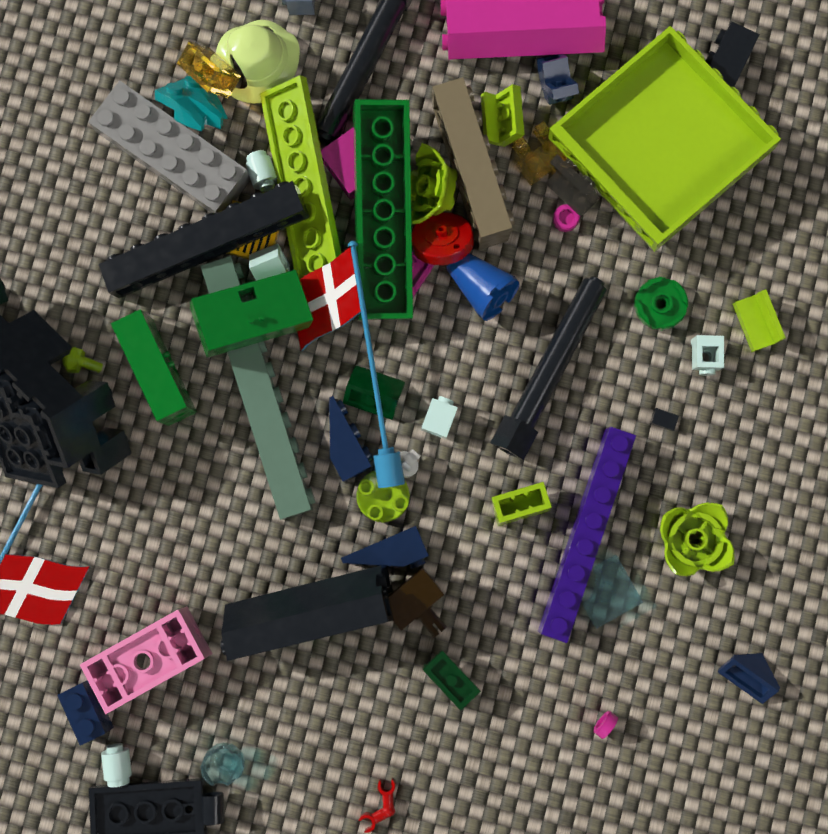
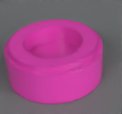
M569 204L559 206L553 215V224L556 229L562 232L574 230L580 219L578 210Z
M611 711L605 712L597 721L594 733L601 739L606 738L617 724L618 716Z

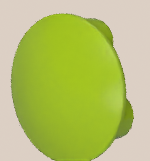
M375 470L368 473L361 480L357 488L356 498L361 512L367 518L385 523L396 520L405 512L409 504L410 492L406 481L403 485L378 488Z

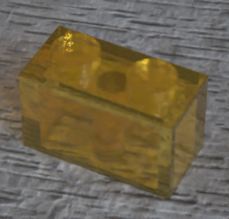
M188 41L177 62L207 92L225 98L230 97L241 77L211 48Z

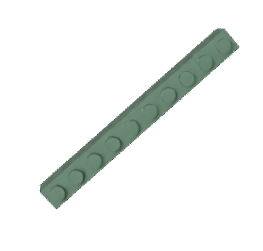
M231 256L201 265L209 294L242 285L240 278H244L241 264L240 262L235 263ZM251 296L241 298L242 303L252 300ZM263 341L229 351L228 355L279 518L284 520L312 511V504L316 503L312 488H306L304 478L308 477L303 462H298L296 453L300 452L296 438L290 437L288 428L292 427L288 413L282 412L280 403L284 402L279 386L274 387L272 377H276L272 362L266 361L264 353L268 352L266 342Z

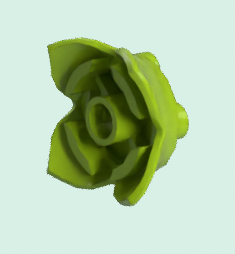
M421 143L416 153L415 160L418 169L411 171V223L414 225L427 220L431 216L439 215L445 210H451L455 203L454 193L458 177L457 171L446 164L436 149L424 143Z
M702 503L691 509L677 507L663 515L660 534L665 545L664 556L665 561L674 574L691 576L698 570L717 572L734 565V547L725 535L728 527V516L723 505ZM697 533L699 535L697 539L700 542L699 544L691 545L689 536L690 534L695 535Z

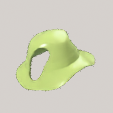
M256 20L243 26L232 28L222 36L216 49V67L223 89L237 100L252 104L261 103L260 93L294 78L299 64L300 47L297 38L292 33L287 32L284 28L269 20ZM232 56L247 79L246 88H236L233 84L236 73Z

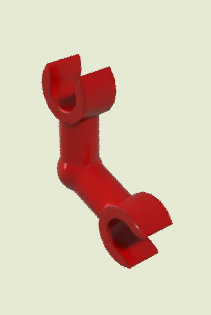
M394 778L391 780L392 787L389 790H385L382 787L381 779L379 780L378 791L382 794L383 808L374 813L365 812L360 816L358 821L369 818L372 821V825L367 827L364 833L373 831L377 823L395 814L393 792L396 782Z

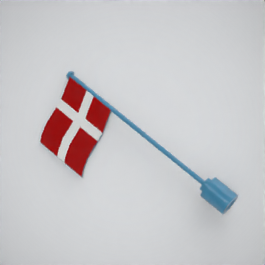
M350 241L348 243L349 248L332 262L300 279L313 318L309 328L298 331L300 350L303 351L317 338L343 327L361 313L383 448L378 449L377 455H373L378 488L393 487L405 484L400 451L394 452V447H388L356 250L358 243Z
M37 484L0 554V614L37 624L57 625L62 623L91 566H70L36 556L7 554L42 485Z

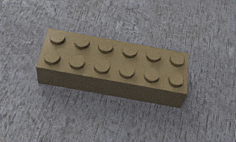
M462 77L432 87V108L451 167L458 173L457 186L469 223L473 228L477 248L481 250L507 242L511 232H513L512 226L515 225L512 211L506 210L504 204L507 197L503 185H498L496 179L498 175L496 162L494 159L490 160L488 155L490 144L487 135H482L480 126H482L480 113L478 110L474 111L472 101H474L472 88L470 85L466 86Z

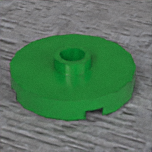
M665 277L650 279L640 287L635 296L634 308L637 317L644 325L655 330H666L673 328L683 320L688 308V297L686 291L678 282L666 279ZM658 300L664 303L663 309L657 307L656 302Z

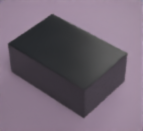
M655 408L650 424L674 431L679 416Z

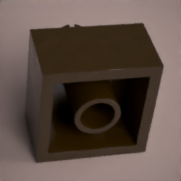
M423 567L388 595L394 618L393 622L401 631L415 619H419L431 633L432 637L435 638L439 635V632L433 624L441 632L447 626L431 608L435 602L444 596V592Z

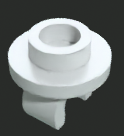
M413 449L409 452L401 451L403 474L405 478H408L417 472V460L420 458V455Z

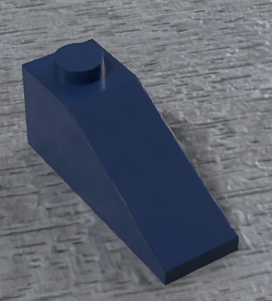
M414 526L344 556L341 560L342 563L399 567L409 565L413 569L426 563L424 558L429 555L417 527Z

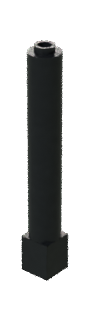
M380 0L316 124L320 141L330 144L340 137L353 111L355 99L360 98L403 12H407L412 0Z
M596 277L583 279L511 416L505 415L490 443L507 455L521 460L525 459L538 434V431L534 428L607 292V289L604 287L605 283Z

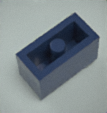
M88 680L57 695L80 746L114 728L108 713H104Z

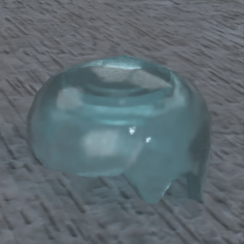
M218 743L206 752L200 768L202 777L209 785L214 786L217 783H223L228 786L242 776L246 764L244 754L239 748L231 743Z

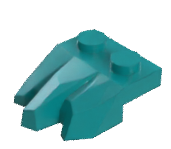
M186 76L182 80L168 83L166 86L155 90V100L173 109L174 120L189 128L202 131L204 125H210L221 129L223 119H228L214 88L197 76Z

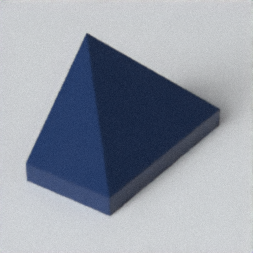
M763 653L734 655L718 669L719 674L761 704L779 692L780 686Z

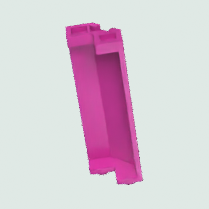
M440 0L441 16H446L447 34H442V49L448 52V60L605 52L606 17L603 16L602 12L604 0Z

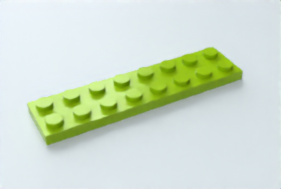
M301 75L260 93L274 169L278 178L276 179L277 184L293 181L300 189L310 216L308 219L286 227L293 267L297 271L299 280L305 275L329 264L341 254L307 78Z

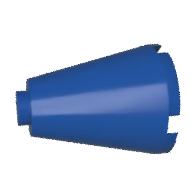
M470 253L462 260L447 265L448 273L478 316L485 321L491 320L503 310L499 306L504 301L509 303L520 285L515 276Z

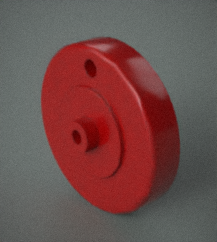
M441 213L431 216L427 220L415 224L412 228V252L419 260L427 264L449 265L465 258L474 245V234L471 224L457 214Z

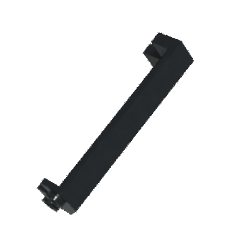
M380 565L225 604L221 631L222 639L220 642L222 653L226 656L227 661L394 621L388 593L393 592L387 565Z

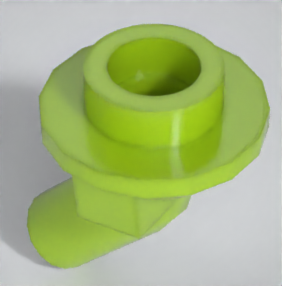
M72 347L70 354L62 360L64 367L69 373H79L81 367L100 373L103 367V363L85 357V351L76 347Z

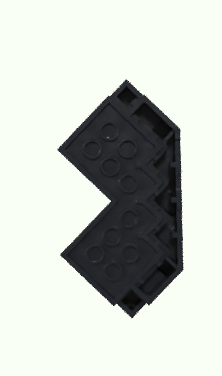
M1 278L0 305L9 301ZM35 310L10 323L0 315V465L7 478L60 488L67 483L63 474V467L69 468L79 461L83 472L102 475L132 454L124 430L105 427L97 432L92 422L116 407L108 382L88 380L74 388L51 365L69 355L72 346Z

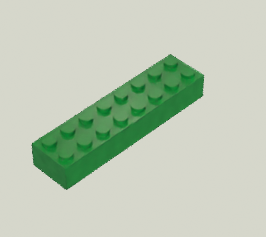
M355 99L353 105L355 231L356 242L358 243L356 250L368 320L413 319L409 100ZM361 313L357 315V320H362Z

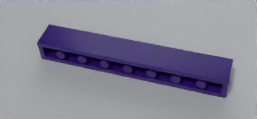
M611 426L604 431L538 632L542 635L568 643L636 438L634 434Z

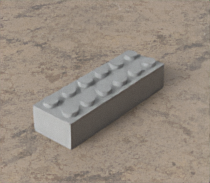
M120 80L88 121L99 135L210 213H219L226 210V207L232 203V200L235 201L251 180L246 168L186 126L174 120L169 114Z

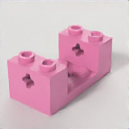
M186 606L81 663L80 667L104 713L107 714L212 655V652ZM140 653H145L150 658V665L147 669H142L137 665L136 659Z

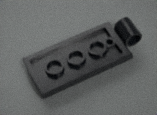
M205 778L128 783L120 787H108L107 785L91 786L89 788L90 834H208V828H205V825L212 826L225 822L223 792L203 794V785L206 784ZM191 805L193 807V811H189L187 809V806Z

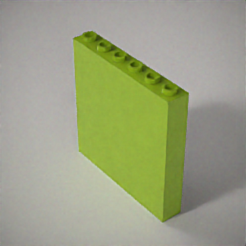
M671 26L549 128V140L654 252L769 155L781 140L777 130L772 125H767L760 118L757 109L753 106H748L742 99L740 92L736 88L730 87L723 80L722 74L705 62L702 53L696 49L694 50L687 43L685 36L680 31H675Z

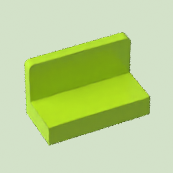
M766 289L733 303L751 352L786 339Z

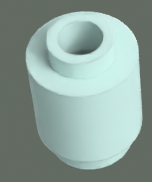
M264 150L250 153L246 157V167L253 188L261 192L272 190L278 178L271 157Z
M122 743L106 746V750L101 753L104 781H107V786L120 787L130 783L129 777L132 775L129 748L123 747Z

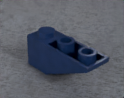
M331 396L329 397L330 459L345 483L373 468L370 462L374 458L367 446L363 448L360 446L357 438L361 437L354 422L348 424L344 416L348 414V411L342 400L336 401Z

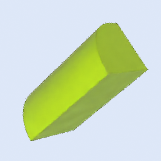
M544 482L491 497L498 526L545 513L552 508Z

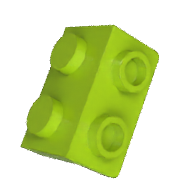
M512 84L496 95L488 92L482 93L483 134L487 135L489 143L506 147L523 137L524 122L521 86Z

